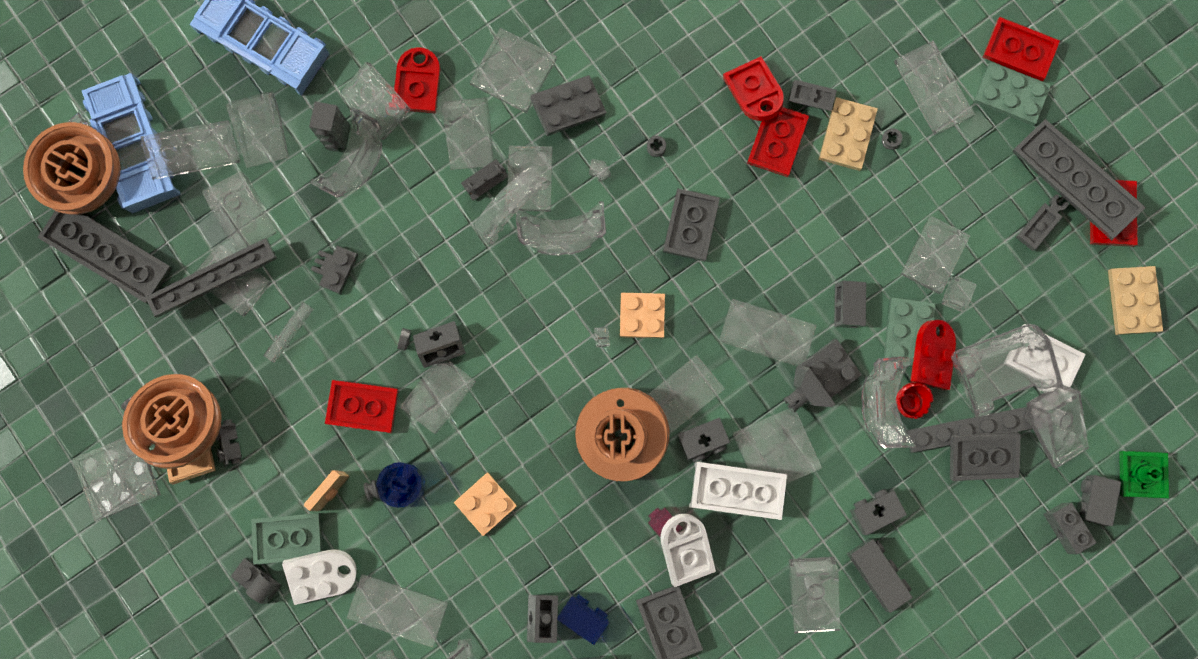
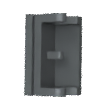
M794 80L788 100L831 112L837 90Z
M843 280L836 283L834 327L857 328L866 326V282Z

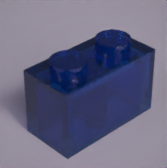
M572 594L557 616V620L595 645L610 622L607 619L608 614L599 607L594 610L588 605L590 601L582 595L578 594L576 597Z

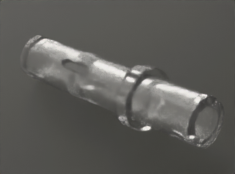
M302 302L279 335L274 336V342L263 356L275 363L286 347L289 348V342L314 309Z

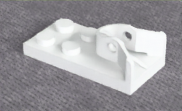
M695 462L690 508L782 520L787 474Z

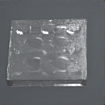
M500 28L470 80V85L527 114L532 105L530 96L540 91L557 60V56Z
M790 409L784 410L732 433L748 469L787 474L786 484L822 468L797 411L793 413Z
M124 437L72 459L94 521H100L161 495L150 464L130 450Z

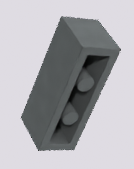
M315 101L309 128L326 149L330 151L345 150L350 124L337 105Z
M867 539L848 552L847 555L884 610L891 613L913 598L910 594L912 589L905 579L901 580L896 573L898 568L891 559L889 561L883 554L885 549L878 540Z

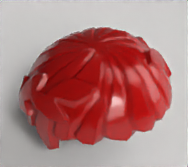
M914 382L903 386L896 396L899 412L904 417L918 419L927 414L931 406L930 403L933 402L931 389L925 384Z

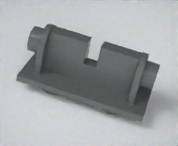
M495 159L461 182V184L474 201L509 176L502 164Z
M232 419L223 421V425L220 426L215 440H218L220 449H217L219 463L223 462L224 467H227L228 461H231L232 465L239 464L242 458L239 443L230 444V440L238 439L235 423H232Z

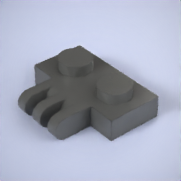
M336 246L333 255L319 250L318 255L324 257L325 260L322 261L316 258L314 262L321 265V268L312 266L310 270L323 275L319 283L321 287L341 295L358 255L340 246Z

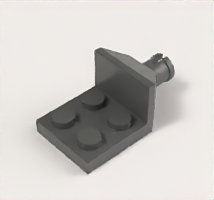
M833 339L796 367L794 378L796 389L789 396L783 398L785 404H789L788 408L793 413L807 403L813 406L833 407L836 404L831 398L862 374L838 339Z

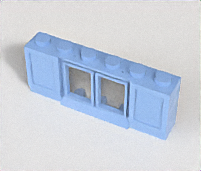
M205 0L190 23V26L198 34L202 32L212 42L222 44L230 53L233 54L235 52L247 63L257 65L265 74L269 75L270 73L282 84L290 85L301 96L329 55L325 48L326 44L316 37L312 39L300 27L293 28L290 26L291 23L281 16L276 18L273 16L272 11L264 6L261 8L256 6L253 0Z
M132 73L82 90V94L85 99L83 104L91 116L90 124L92 128L109 139L118 153L121 168L116 187L119 195L117 197L122 209L135 213L181 194L173 186L171 178H174L173 173L166 167L164 159L167 158L166 154L159 148L157 142L160 139L159 135L150 123L153 118L150 112L145 109L143 104L146 101L145 96L137 87L140 81Z

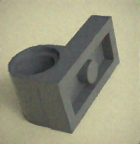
M244 558L230 576L247 589L246 594L260 604H267L281 587L279 582L257 565H253V562L248 558Z

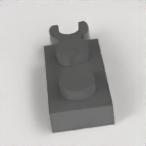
M1058 194L1050 199L1049 205L1044 203L1016 236L1019 241L1032 251L1040 245L1060 221L1062 216L1058 212L1063 211L1069 205L1066 201L1062 206H1059L1056 203L1060 196Z

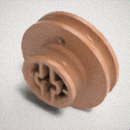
M76 122L60 123L39 134L27 150L23 165L24 180L33 197L43 205L57 212L69 215L88 213L103 205L115 191L121 170L118 153L110 140L92 127ZM73 165L86 172L85 176L81 178L70 172L71 166Z
M182 374L164 375L142 386L131 398L123 416V436L130 450L148 464L164 469L180 468L198 460L213 445L221 426V410L215 396L195 378ZM155 444V448L153 450H149V447Z
M623 387L602 392L585 405L577 421L575 436L578 451L592 471L609 480L630 481L646 475L659 464L667 451L670 431L667 417L656 400L640 390ZM619 399L624 401L623 407L618 406L617 401ZM610 422V428L603 431L605 426ZM620 429L621 433H627V438L622 441L621 437H615V432Z

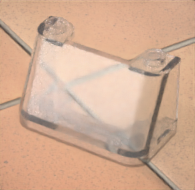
M1034 324L1024 325L955 351L951 356L972 413L976 418L989 415L995 407L993 401L1035 386L1040 391L1052 392L1056 388L1063 386L1051 340Z

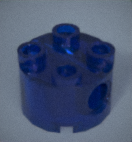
M397 462L386 466L380 472L376 486L379 497L388 506L404 508L413 506L422 498L426 487V480L421 471L414 465Z

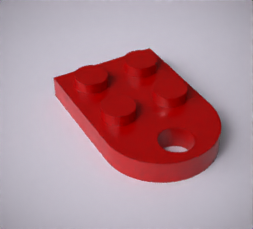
M421 47L411 48L399 58L392 103L393 110L436 113L441 68L437 57L430 50ZM421 54L426 57L425 61L421 64L414 62L417 55Z
M762 56L723 74V79L743 113L750 119L756 121L770 120L782 110L784 103L783 91ZM770 105L772 110L765 112L761 110V107Z
M930 320L920 327L916 338L911 382L925 384L926 386L941 390H950L956 337L952 327L943 320ZM937 326L940 330L939 336L936 334Z

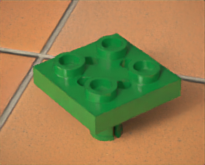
M1119 451L1121 497L1169 498L1168 453Z

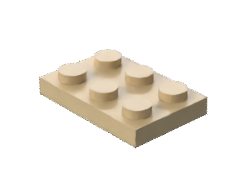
M836 97L818 160L861 171L878 108Z
M1155 266L1108 270L1115 335L1163 332Z

